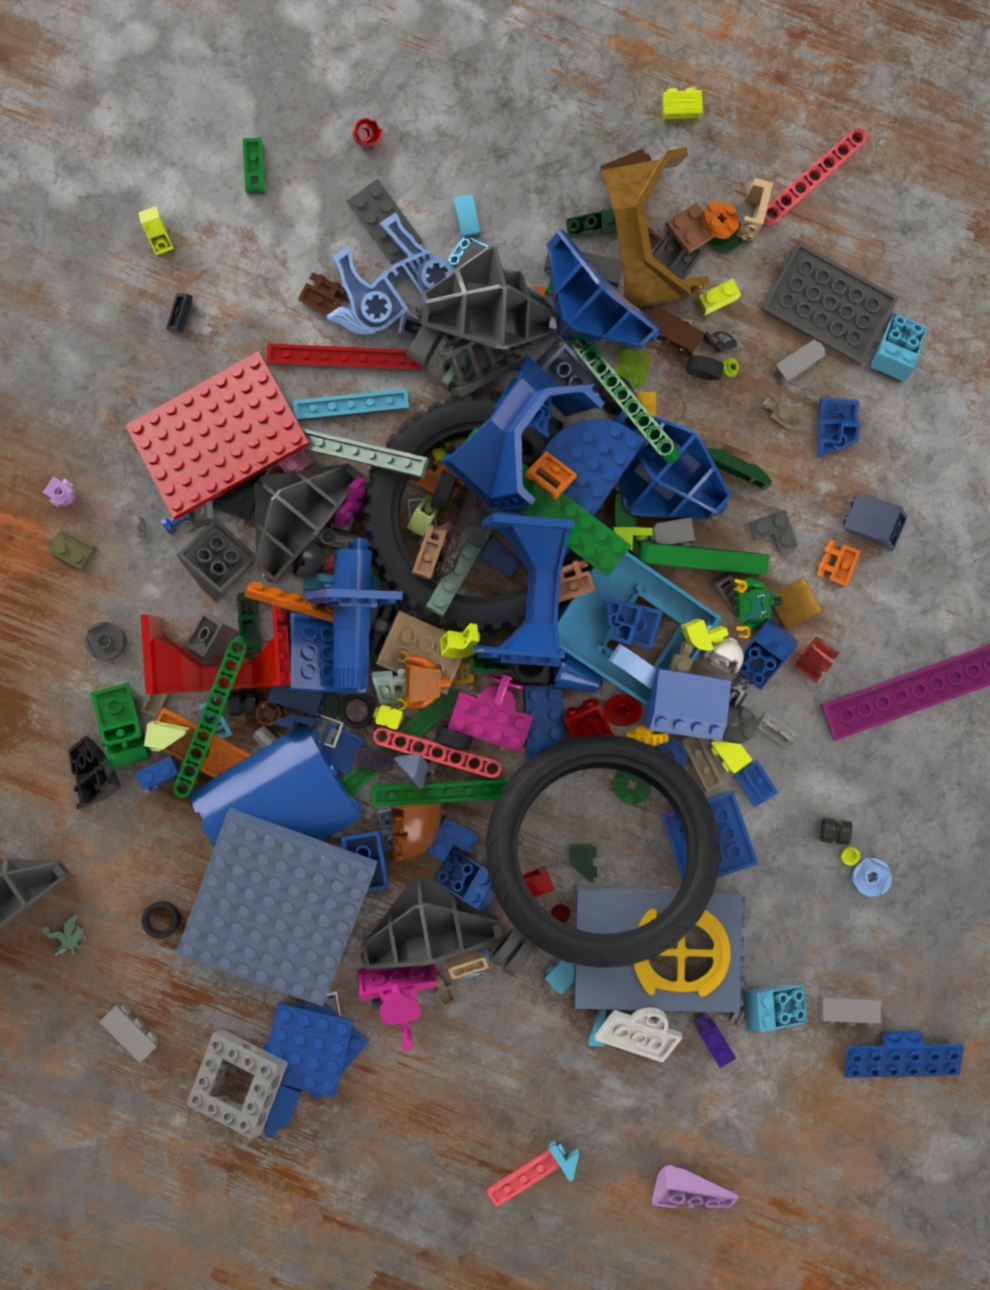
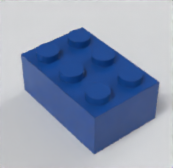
M381 829L342 836L343 849L377 861L376 869L367 892L389 889L390 881Z

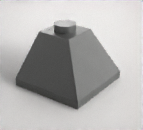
M203 611L185 645L207 659L226 651L230 642L238 636L239 632Z

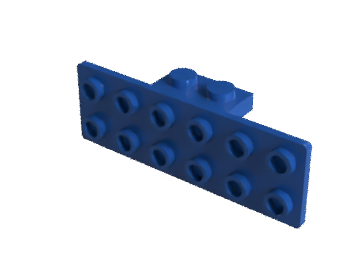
M920 1031L882 1032L883 1046H848L846 1050L845 1078L960 1075L964 1046L963 1044L924 1045Z

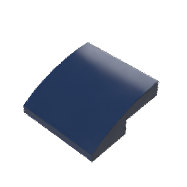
M291 716L277 719L274 724L296 729L302 724L311 726L322 725L323 717Z

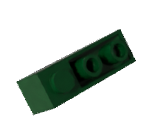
M612 208L566 219L567 234L570 238L617 233Z

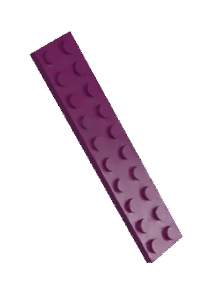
M990 644L821 704L834 741L990 686Z

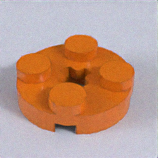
M712 201L701 215L703 226L705 229L709 228L714 237L727 239L739 228V218L736 208L732 204L727 205L723 202Z

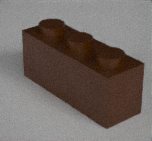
M654 304L648 315L661 326L658 330L660 332L658 337L663 344L667 346L673 345L678 348L677 351L682 355L691 356L704 335L703 331Z

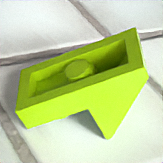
M613 527L612 531L632 545L629 549L632 552L633 537H636V540L646 541L648 537H652L653 528Z

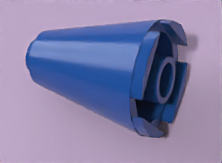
M566 652L565 659H561L560 667L551 666L550 668L552 678L551 681L549 680L548 686L591 693L599 691L602 687L603 680L600 675Z

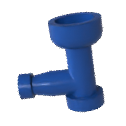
M187 513L176 520L164 518L161 522L167 532L171 533L174 531L175 525L185 519L189 520L191 517Z

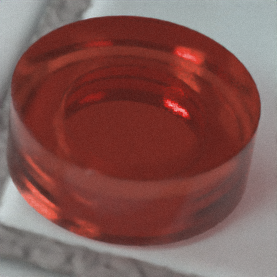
M558 903L552 907L551 915L565 923L570 917V910L565 904Z

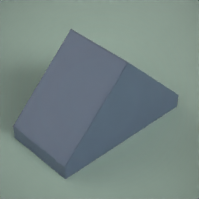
M401 314L399 338L414 341L422 327L419 319Z
M421 754L395 756L393 759L401 770L421 790L424 787L428 763Z

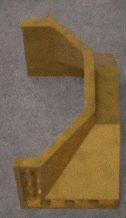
M687 147L667 150L659 160L605 169L601 172L614 213L622 258L625 291L622 296L636 307L684 299L691 294L705 289L704 286L709 284L708 275L686 280L681 279L653 257L644 208L663 170L677 167L688 156Z

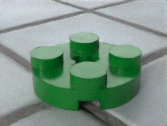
M618 771L613 780L615 795L627 804H638L644 801L651 791L649 783L624 771ZM629 780L637 781L635 790L627 788Z

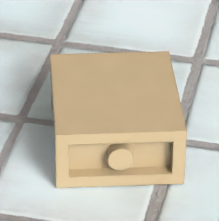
M754 178L745 202L755 204L756 208L753 218L745 216L738 230L737 236L747 241L756 240L764 223L773 187L772 182Z

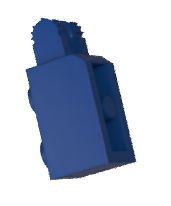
M280 1084L266 1120L268 1124L265 1129V1135L268 1138L275 1137L279 1127L288 1126L302 1089Z

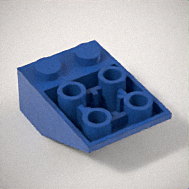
M767 618L743 649L744 660L738 673L746 679H751L752 684L762 690L796 649L799 640Z
M451 848L433 881L475 909L487 912L495 898L487 867Z

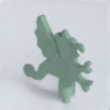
M78 914L68 917L67 922L64 923V933L61 931L49 933V928L47 926L43 927L42 932L48 938H58L62 942L56 948L55 956L63 954L67 949L71 950V956L73 954L77 955L78 953L75 952L74 947L79 948V950H81V947H84L83 944H77V941H81V938H84V941L86 940L83 931L84 927L80 928L78 925L75 933L72 934Z

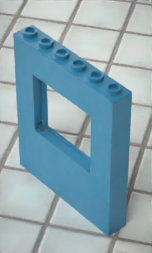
M627 552L609 577L590 564L587 571L591 573L596 591L568 599L558 613L559 644L561 650H565L567 654L647 707L652 690L609 661L614 650L606 646L611 639L605 596L632 603L635 602L638 596H641L679 622L680 625L695 619L708 620L713 623L710 628L711 630L716 626H720L722 617ZM680 625L653 664V667L657 670L658 668L669 669L673 653L679 654L682 642L688 643ZM693 647L689 655L690 658H693V663L699 658L701 649Z

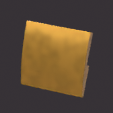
M804 577L772 594H780L781 605L773 607L786 630L822 611L820 604Z

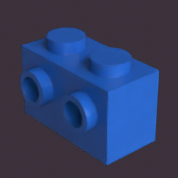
M170 756L135 772L142 790L148 788L149 791L160 787L159 783L165 780L167 783L176 780L180 767L176 758Z

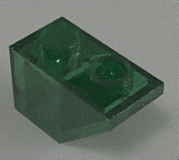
M592 842L568 843L570 865L590 883L594 882V877H597V866H593V858H596V846L592 847Z

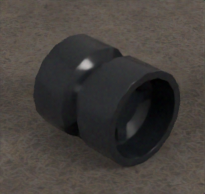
M257 690L245 691L244 694L240 691L230 693L228 699L230 716H242L243 713L246 715H256V709L259 706Z

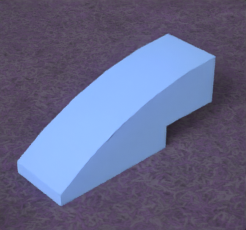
M619 644L609 658V661L652 690L657 669Z

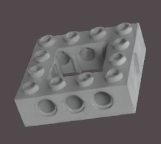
M226 1030L213 1032L186 1105L250 1139L262 1134L288 1062ZM231 1063L254 1075L244 1104H239L229 1099V1096L225 1094L217 1096L220 1085H223L226 1069Z

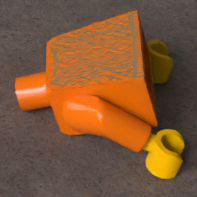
M407 650L400 651V653L406 655V658H398L400 662L409 661V663H406L405 697H400L397 700L402 701L404 706L401 705L397 708L399 710H404L406 707L425 708L434 702L435 698L440 697V688H450L451 679L450 677H441V670L436 668L435 663L426 657L415 654L410 655Z

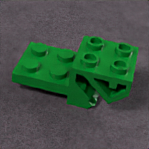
M125 683L90 692L102 744L105 746L107 759L113 768L150 759L148 749L144 746L145 738L141 722L138 719L130 684Z

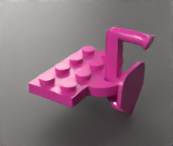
M502 674L501 677L486 676L493 681L499 682V684L487 686L482 690L479 697L460 691L448 728L521 753L533 715L515 709V696L508 686L523 689L524 683L511 676Z
M435 964L359 969L360 1000L380 998L383 1003L380 1007L382 1021L387 1025L400 1024L403 1034L402 1048L405 1051L411 1050L413 1042L409 1022L417 1020L421 1015L419 1002L415 998L417 997L418 990L437 987Z

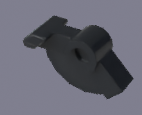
M718 331L712 335L709 332H705L703 335L704 342L712 345L719 353L737 347L736 340L724 331Z

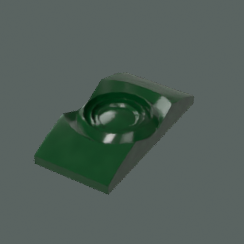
M707 448L718 469L763 490L771 485L772 480L756 464H748L730 455L726 450Z
M478 654L470 657L469 675L501 677L504 674L509 676V663H491L492 658H478Z

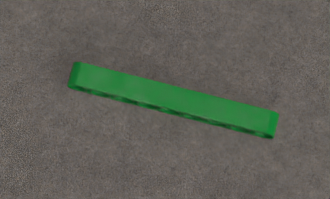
M584 335L576 336L572 341V347L664 461L668 463L675 462L680 455L675 444L588 338Z
M243 636L235 637L228 645L174 785V793L180 798L187 797L195 786L249 646L248 640ZM240 642L243 645V650L235 649L234 643ZM227 661H235L236 668H230L227 665ZM220 678L228 679L229 686L222 685ZM216 695L220 696L222 703H216L213 697ZM207 713H212L215 716V721L208 720ZM200 731L207 732L209 738H202ZM193 749H199L202 755L196 756L193 753ZM186 766H192L195 769V773H189ZM180 784H186L188 790H182Z

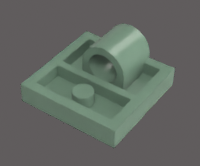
M463 350L457 358L462 372L465 373L470 363L466 351ZM450 359L446 360L443 364L444 378L442 379V386L447 391H450L451 387L456 385L457 382L452 365L448 372L446 371L447 366L451 365Z

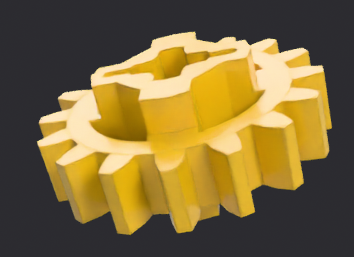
M640 725V727L626 732V737L645 742V744H650L654 747L663 744L662 742L669 741L668 733L649 730L646 725Z

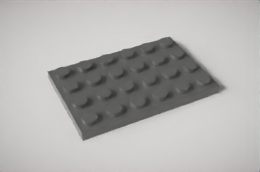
M798 242L761 310L861 365L899 297L803 243Z

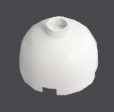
M730 637L724 638L723 641L718 643L712 642L714 649L706 650L704 658L707 659L708 657L711 660L710 664L723 672L729 673L730 670H733L734 674L737 673L744 660L743 650L738 645V642Z

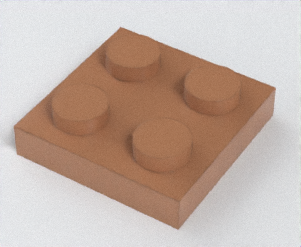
M697 202L668 220L665 225L688 254L714 238L711 234L712 231L709 228L705 229L702 224L701 215L703 209Z

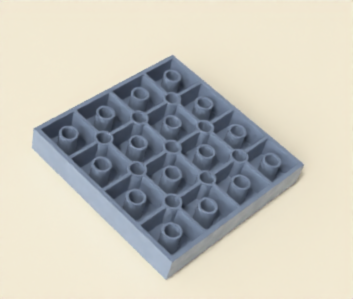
M229 808L176 954L323 1006L375 872L377 861Z

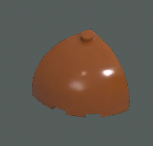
M441 803L391 805L393 862L413 860L430 848L436 839L441 817H443Z

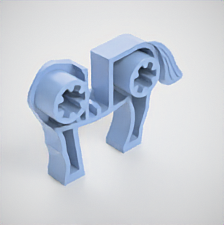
M396 212L382 221L379 226L408 258L386 270L372 285L364 281L356 272L349 246H346L332 256L340 272L342 286L349 298L351 310L343 306L338 307L327 315V320L346 328L352 333L368 335L382 331L400 318L401 314H405L409 310L392 285L407 274L421 295L454 271L447 261L432 254L415 241L413 236L402 226Z

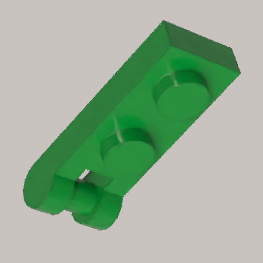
M242 138L246 193H252V191L266 192L262 138ZM251 178H258V183H252Z

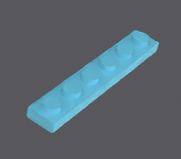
M407 389L293 400V408L296 420L409 409Z

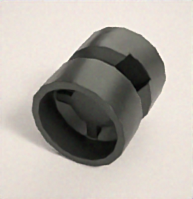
M824 817L820 827V841L825 843H833L835 841L838 845L848 846L852 837V822L846 820L836 822L833 818Z

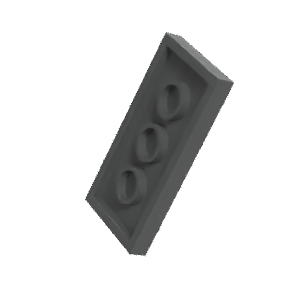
M378 179L347 200L349 206L391 264L405 255L379 226L382 221L396 212L404 229L413 236L418 244L422 243L420 236Z

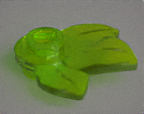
M631 349L622 351L618 356L623 363L618 367L617 375L619 377L632 378L634 386H640L648 377L647 369L651 365V356L644 351L635 352ZM640 357H643L645 359V362L642 365L638 362V359Z

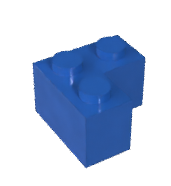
M445 817L436 839L427 853L445 861L453 844L471 853L480 834Z

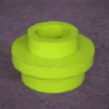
M726 358L722 362L724 364L722 372L724 375L733 377L738 373L739 365L734 358Z

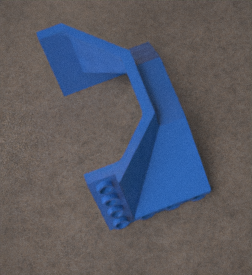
M526 354L523 360L513 363L510 367L512 371L517 370L519 372L518 379L491 417L455 452L444 456L441 463L496 513L531 506L536 499L523 486L522 432L549 396H552V404L565 417L594 408L601 409L605 402L597 392L591 390L595 384L561 387Z
M493 513L482 520L481 528L501 531L528 570L525 622L502 645L498 647L473 645V653L478 654V658H492L491 663L560 667L561 659H565V650H560L557 625L560 577L569 532L574 528V520Z

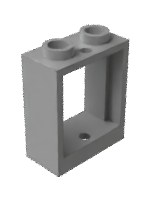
M814 339L777 363L770 372L779 386L782 387L818 363L825 356V349L820 342Z

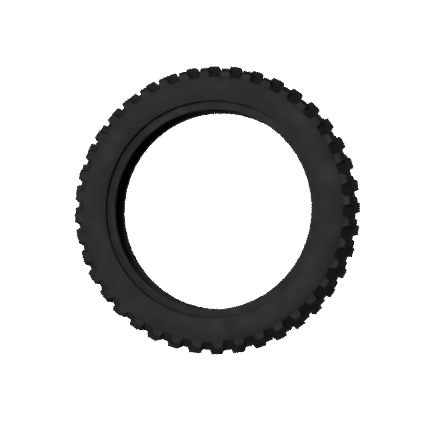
M469 393V395L464 396L462 399H459L458 396L450 397L443 404L437 401L427 411H418L412 416L410 422L405 420L401 424L399 432L390 435L386 442V448L425 457L444 442L470 435L475 427L479 429L494 413L495 409L493 408L500 398H496V395L491 393L482 394L481 397H478L476 393ZM551 417L548 421L549 437L547 439L543 438L545 447L563 429L564 424L554 417ZM521 438V443L533 450L530 443ZM371 466L369 470L370 481L364 485L366 500L362 501V510L365 519L361 520L362 529H365L367 535L365 539L369 541L370 546L368 549L372 551L371 564L376 565L379 574L377 576L381 582L384 581L389 585L388 591H403L401 605L406 609L410 608L416 611V616L421 620L426 618L433 621V626L438 628L442 626L445 628L449 627L451 631L460 632L464 631L472 623L477 624L480 634L488 632L489 636L496 635L497 632L504 630L507 633L515 632V629L525 622L528 584L514 592L495 597L478 598L455 594L443 617L426 608L438 585L432 580L412 574L415 563L405 547L400 527L401 500L411 475ZM603 502L594 517L604 524V519H602V513L600 512V510L604 509ZM570 550L563 560L562 567L572 564V561H582L584 559L573 550ZM588 567L582 568V573L586 572ZM575 571L566 573L565 578L575 576ZM564 601L559 602L558 609L565 604Z

